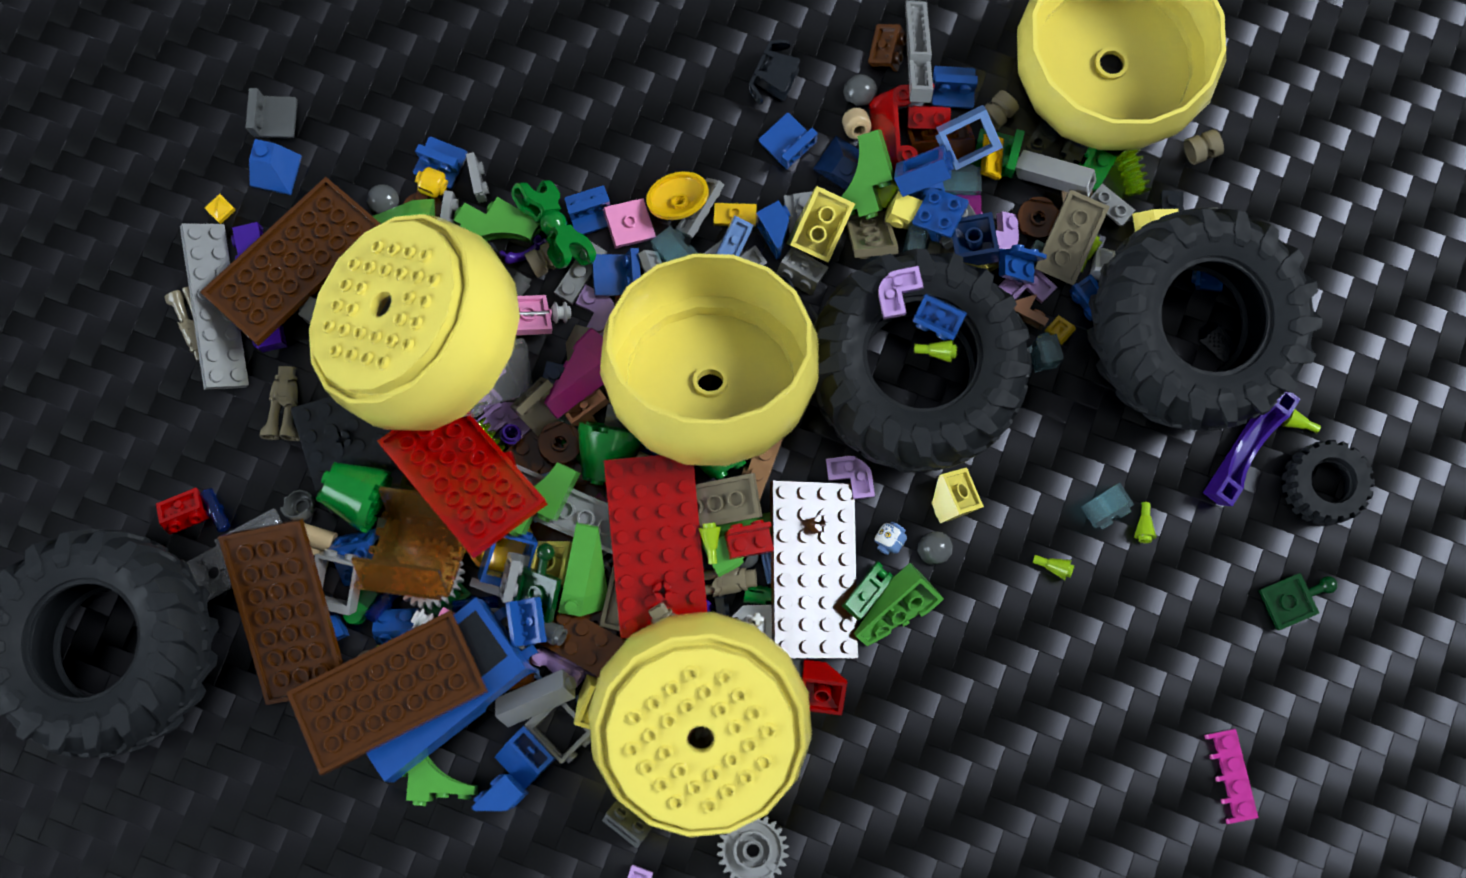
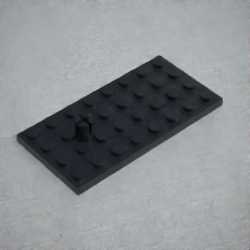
M332 397L291 408L315 491L323 488L324 484L321 483L322 477L326 470L330 472L334 462L379 468L387 471L398 468L377 442V440L392 430L371 425L342 407ZM472 408L469 413L476 420L474 409Z

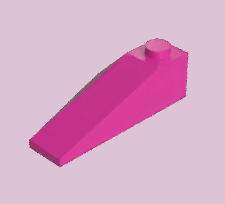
M590 328L575 343L573 347L574 352L570 360L565 362L563 366L565 369L562 375L555 381L550 390L551 392L544 401V404L557 419L603 385L600 375L603 337L593 328Z

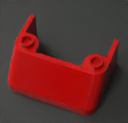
M900 85L875 96L869 106L871 131L882 130L894 174L896 163L918 155L914 147L909 145L900 146L898 107L908 106L912 103L910 102L909 85Z

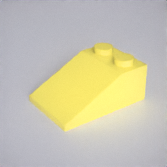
M816 186L797 219L786 244L829 262L855 203Z

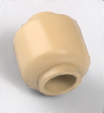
M852 108L844 114L842 124L850 138L858 139L857 136L870 132L871 122L865 110Z

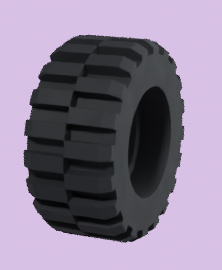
M1322 440L1301 449V451L1296 452L1292 456V460L1287 462L1285 469L1288 471L1283 473L1282 480L1286 481V484L1282 486V490L1287 492L1288 497L1285 500L1287 504H1293L1294 508L1292 511L1295 514L1302 513V519L1307 522L1313 520V524H1326V526L1355 518L1360 514V511L1366 509L1369 505L1367 500L1372 499L1374 493L1370 488L1375 486V480L1370 478L1373 470L1372 467H1367V458L1365 456L1360 457L1358 455L1360 451L1357 448L1349 449V444L1343 441L1337 443L1336 440H1327L1325 442ZM1320 463L1333 466L1343 478L1344 493L1341 499L1335 503L1321 499L1312 487V471Z

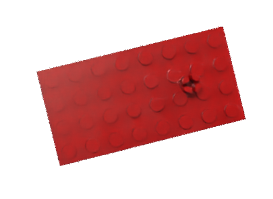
M469 412L465 416L435 430H392L377 440L381 448L473 559L548 505L544 497Z
M663 455L603 460L620 638H629L632 634L653 624L651 622L653 618L648 611L661 602L665 604L667 609L671 608L672 612L677 615L708 612L694 465H685Z

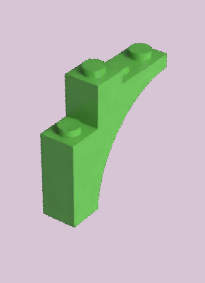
M874 130L857 136L859 140L858 166L851 184L841 196L855 203L850 216L856 214L855 210H857L859 217L865 216L866 220L877 217L878 212L882 211L883 208L876 185L880 189L890 186V181L895 180V174L882 130Z
M498 197L488 205L487 214L467 203L459 207L454 214L456 225L480 235L485 241L506 238L522 240L533 245L534 236L539 235L542 230L540 223H536L531 216Z
M556 462L551 472L534 486L548 504L537 512L539 513L538 518L548 523L550 520H558L580 475L579 472ZM536 513L512 530L510 534L516 537L519 534L526 535Z
M429 756L407 772L409 775L406 800L413 801V805L426 806V802L433 801L434 793L439 798H449V794H458V799H471V795L478 794L479 785L463 783L446 775L432 762Z

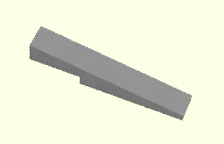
M906 1L910 102L931 103L933 94L932 52L927 2Z

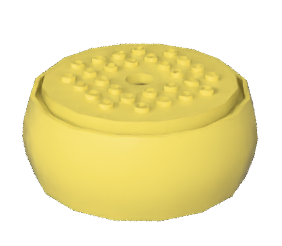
M1029 0L1017 29L1018 74L1035 112L1062 137L1097 150L1142 149L1178 134L1210 103L1226 63L1225 14L1218 0ZM1107 54L1116 55L1121 59L1123 68L1116 74L1107 73L1102 69L1100 59Z
M421 214L393 217L363 233L336 261L320 289L309 327L311 364L325 390L342 407L371 425L388 430H435L465 416L493 389L511 357L520 320L516 284L492 247L480 235L443 218ZM391 296L392 302L389 310L384 315L379 317L381 311L383 310L385 304Z
M691 254L657 264L626 287L604 327L600 375L617 418L650 451L685 465L728 466L764 454L798 424L818 382V337L797 291L770 268L735 255ZM711 374L722 379L723 384L717 390L706 391L699 387L698 381L701 377Z
M715 612L669 615L632 634L601 670L588 710L593 759L613 796L649 825L688 837L731 833L765 816L798 779L812 734L808 690L789 654L754 624ZM696 726L708 727L715 737L713 743L705 749L693 748L687 741V735L690 730Z

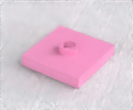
M644 198L603 208L615 248L656 238Z

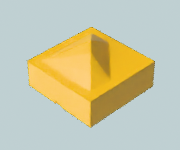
M221 194L205 207L220 224L236 211Z
M1058 315L1045 329V333L1062 345L1076 328Z

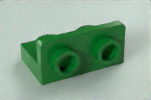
M1089 147L1084 155L1087 160L1084 165L1081 163L1079 165L1095 169L1097 181L1092 189L1094 194L1101 186L1117 157L1105 150Z

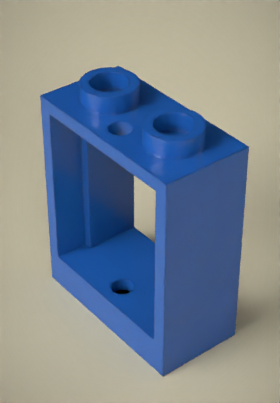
M941 145L896 163L894 179L902 197L951 179V172L954 170L952 164L954 158L951 151H947L945 146Z
M527 532L526 535L519 534L518 537L508 533L503 538L527 543L523 554L529 555L528 567H530L538 545L535 536L530 532ZM495 543L485 550L477 576L480 582L500 586L503 572L488 569L495 549Z

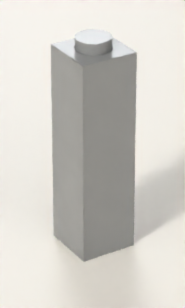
M1023 150L1021 156L1018 157L1015 168L1017 177L1065 192L1071 189L1089 197L1097 181L1095 169Z
M562 669L502 695L495 700V717L504 725L510 727L575 699L576 681Z

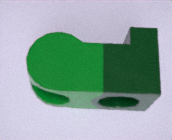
M362 582L357 612L350 615L343 614L345 621L350 624H362L383 595L367 583Z

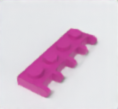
M1236 729L1204 735L1205 739L1214 740L1217 753L1210 754L1209 756L1210 759L1218 758L1222 775L1216 776L1215 780L1216 782L1224 780L1228 798L1220 799L1221 804L1230 803L1233 818L1225 819L1226 824L1258 818Z

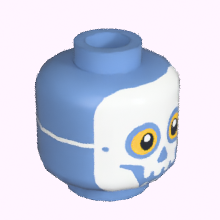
M892 521L890 524L884 523L875 536V542L879 545L877 549L886 555L889 553H899L907 540L906 530Z

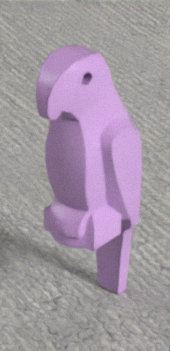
M537 648L536 650L539 653L530 658L532 664L539 667L541 665L547 666L552 673L563 669L575 679L576 687L582 683L586 675L596 677L553 651L544 648Z

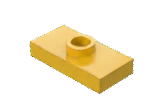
M986 134L983 135V147L990 144ZM999 137V140L1003 146L1004 139ZM1003 148L982 158V175L994 180L1001 178Z
M715 203L714 225L729 226L733 216H737L756 226L757 204Z

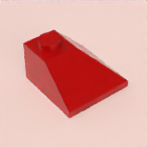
M804 660L802 681L808 690L810 712L842 715L847 680L826 662Z

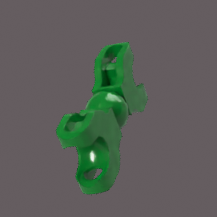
M541 181L536 191L524 182L516 183L513 186L511 195L518 209L531 216L536 223H540L542 231L548 236L546 239L549 243L547 255L556 268H566L572 257L580 265H590L594 262L596 251L590 240L585 235L577 232L572 225H567L566 217L559 212L561 209L558 204L560 192L552 181Z

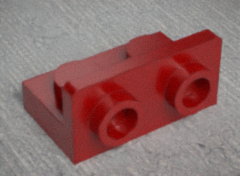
M907 106L908 128L936 129V127L950 121L951 108Z
M197 487L156 503L159 524L168 534L179 532L182 529L209 519L208 513L203 508L201 493Z
M757 520L751 522V525L743 526V524L730 526V529L724 534L730 560L774 551L769 528L772 526L771 522L764 523V520Z

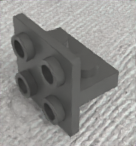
M618 799L602 820L636 848L639 847L654 827L646 823Z

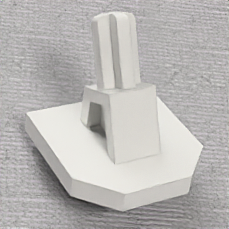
M743 605L732 616V618L738 617L741 621L754 624L772 639L771 605Z

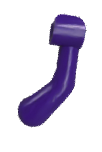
M536 235L533 238L534 244L527 250L519 253L509 252L508 254L500 251L499 255L505 257V263L507 264L525 261L527 259L524 254L533 249L540 250V245L547 242L546 238L542 240L540 235Z

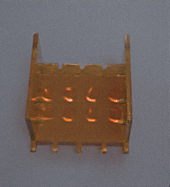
M380 487L379 493L387 512L384 511L381 517L387 521L384 528L378 527L375 531V534L381 537L377 546H370L368 549L369 553L374 554L372 559L352 557L351 559L360 580L355 582V588L433 600L449 597L454 585L453 580L456 579L461 565L460 562L466 551L465 548L418 491Z

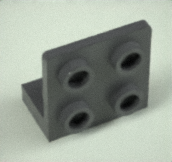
M249 88L246 129L253 137L294 138L297 111L296 97L263 96L258 88Z

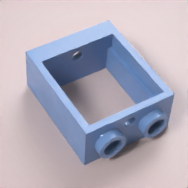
M983 105L936 127L938 135L935 136L939 146L944 145L947 151H951L954 158L952 164L955 170L1003 148L988 112ZM980 119L990 144L956 159L946 135Z

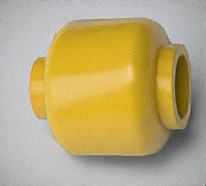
M426 167L423 172L419 171L417 173L415 183H418L417 188L420 193L437 198L439 195L442 196L444 194L448 180H446L445 173L431 167Z

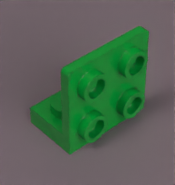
M983 128L980 130L975 151L983 147V135L986 134ZM1016 129L1014 136L996 132L998 137L1004 139L1001 176L1012 178L1025 133V131ZM982 158L972 162L971 168L981 171Z

